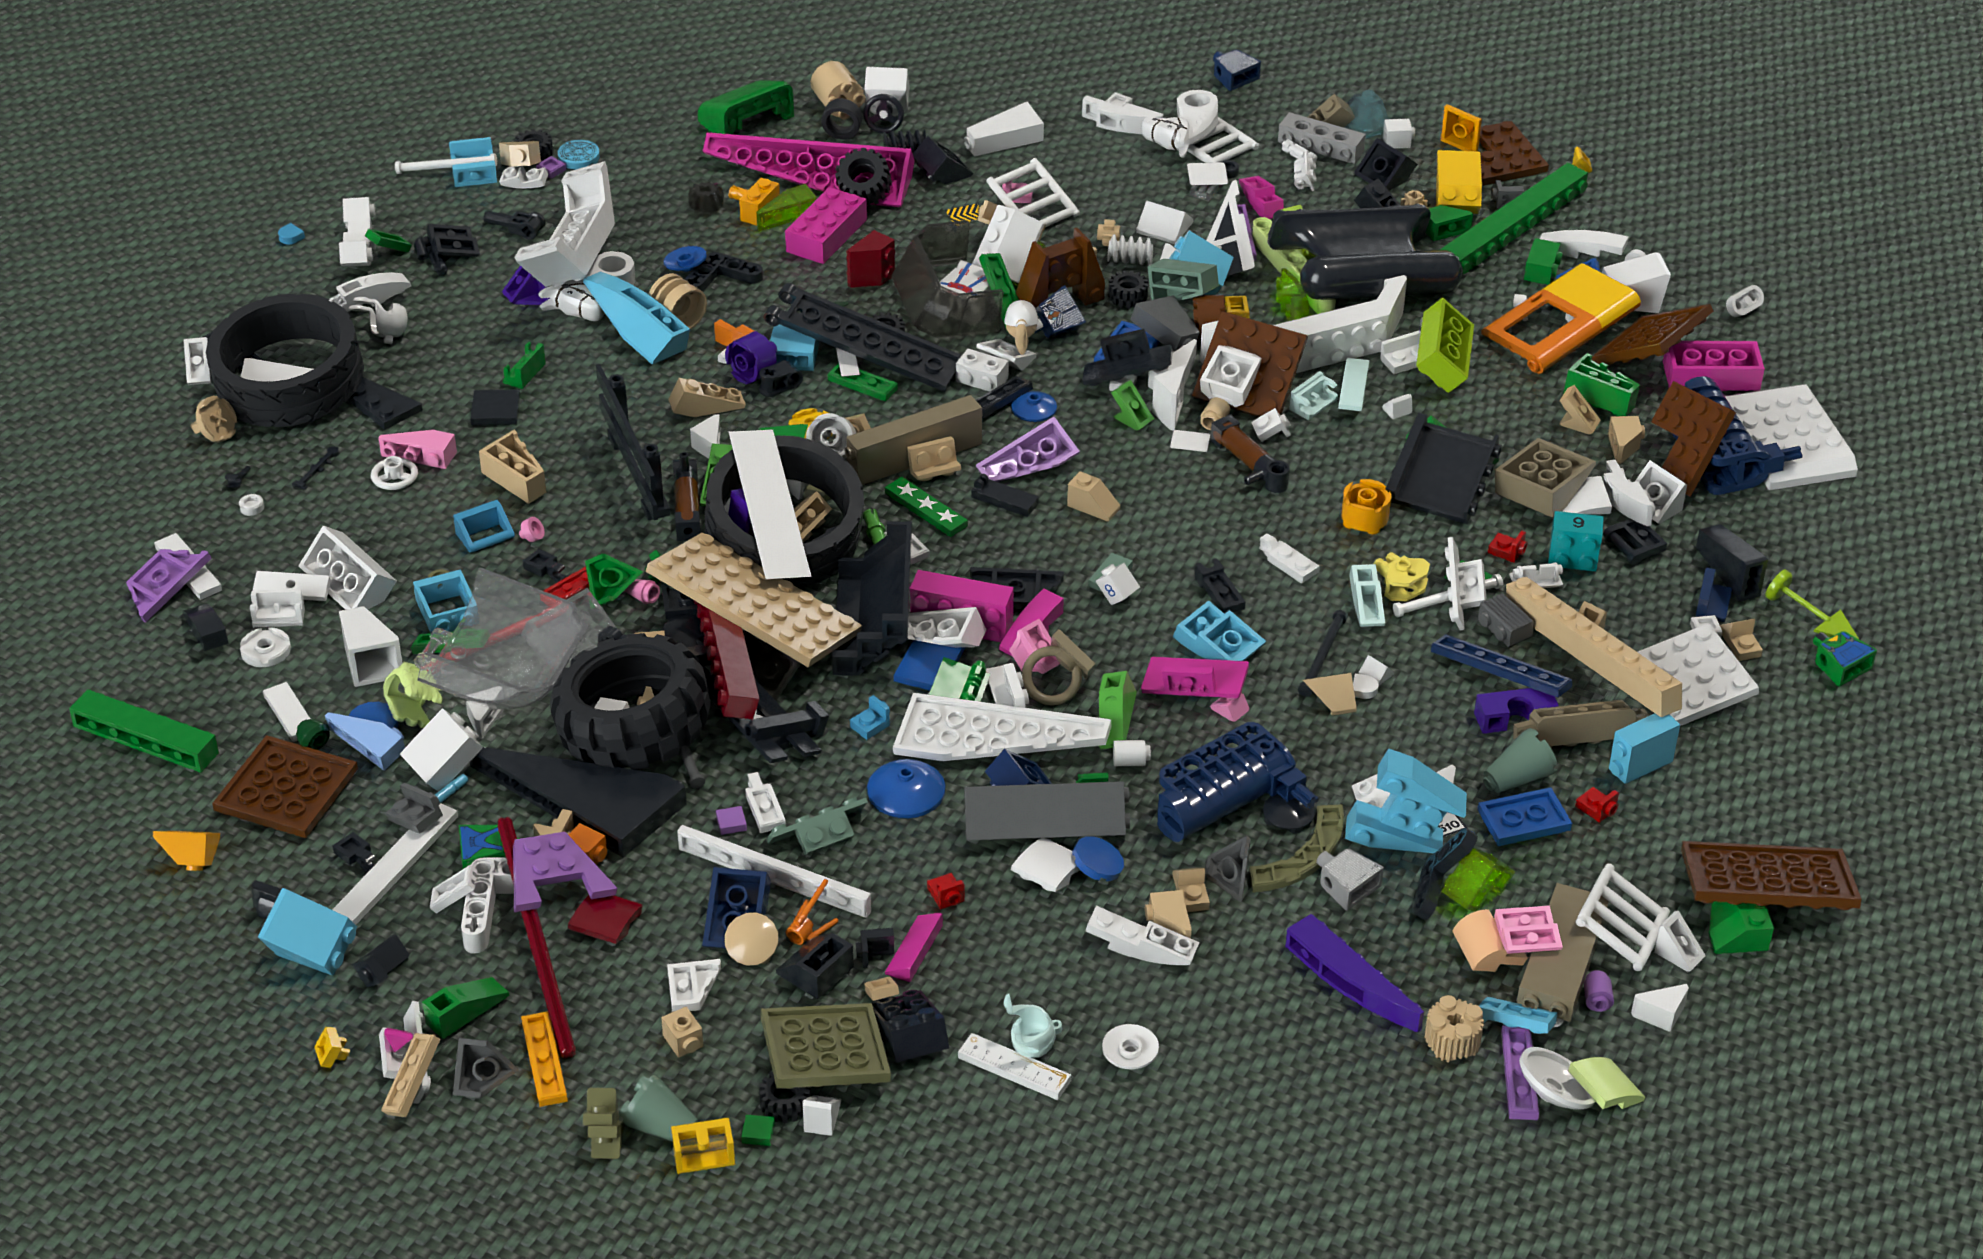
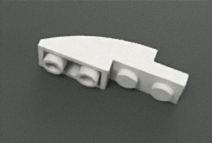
M1087 95L1082 101V117L1097 121V127L1108 130L1142 134L1141 124L1146 117L1163 118L1162 113L1129 103L1122 107Z
M402 273L371 274L337 286L336 289L339 294L330 298L329 301L336 302L348 312L350 311L349 306L363 305V303L353 301L354 298L366 297L368 299H375L382 304L390 297L403 293L405 289L411 287V284Z
M1616 460L1606 461V473H1604L1603 483L1612 506L1630 519L1643 525L1651 526L1652 516L1655 515V506L1648 499L1647 491L1643 490L1638 481L1631 482L1629 479L1627 480L1624 469L1619 467Z
M1099 906L1095 907L1085 930L1109 941L1108 949L1133 958L1160 964L1190 965L1199 945V942L1151 921L1145 927Z

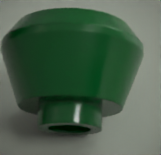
M305 719L297 726L296 737L301 746L319 750L327 743L330 737V727L328 724L316 719Z

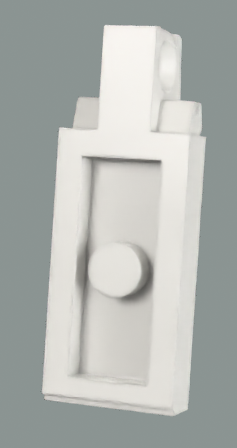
M1265 534L1260 538L1259 549L1264 551V554L1268 557L1267 561L1301 584L1319 573V565L1286 543H1283V541L1277 542L1276 538L1269 534Z
M758 772L748 774L749 788L745 789L746 798L760 833L771 831L776 826L786 824L785 817L771 784H762Z

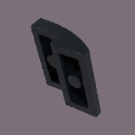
M428 224L426 228L427 235L436 254L479 257L480 252L477 239L472 237L470 226Z

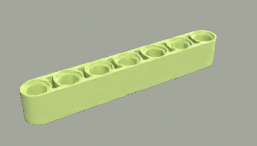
M1265 217L1256 218L1253 221L1252 237L1256 247L1317 314L1335 310L1336 299H1311L1303 292L1300 283V272L1307 259L1298 249L1273 250L1270 248L1267 239L1272 221Z

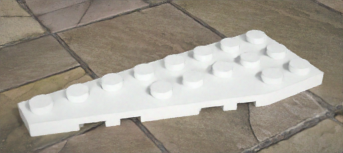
M913 693L893 745V753L895 755L937 761H951L998 756L1004 748L1016 754L1101 746L1106 745L1112 726L1111 719Z

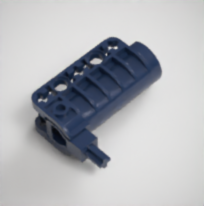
M1700 376L1685 382V387L1733 410L1712 378ZM1736 414L1707 466L1714 470H1705L1700 480L1707 491L1714 495L1749 489L1765 481L1769 476L1768 473L1783 471L1784 462L1802 458L1801 447L1795 446L1781 450L1777 443L1763 445L1761 441L1754 442ZM1672 433L1675 440H1677L1678 436Z
M1248 722L1164 766L1160 770L1159 783L1166 791L1159 794L1157 825L1167 838L1174 842H1179L1267 793L1272 797L1279 794L1287 802L1296 798L1309 809H1312L1314 803L1318 802L1319 799L1306 787L1307 776L1295 767V760L1289 750L1262 725ZM1235 743L1238 747L1229 748L1226 745ZM1189 765H1195L1198 768L1195 770H1189L1185 767Z

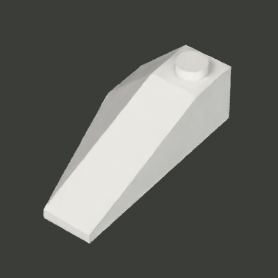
M976 607L909 613L908 639L955 648L975 647L980 645L986 632Z

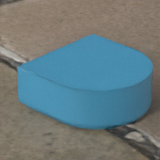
M292 223L287 224L278 231L279 241L284 244H294L305 238L304 231Z

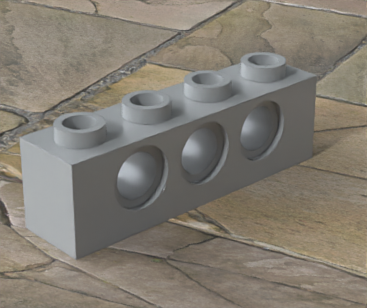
M1289 112L1279 124L1278 142L1283 143L1289 139L1308 151L1355 164L1364 152L1366 134Z

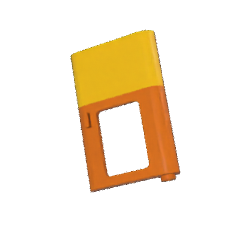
M1581 263L1483 328L1481 334L1527 359L1529 369L1532 372L1542 374L1640 307L1641 300L1636 291ZM1546 303L1575 317L1536 345H1529L1506 332L1507 329Z

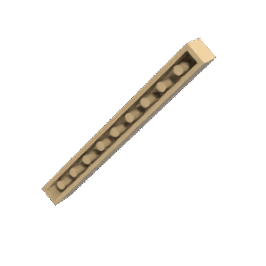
M1528 577L1519 578L1514 582L1506 584V596L1535 621V630L1658 716L1664 717L1682 709V682Z

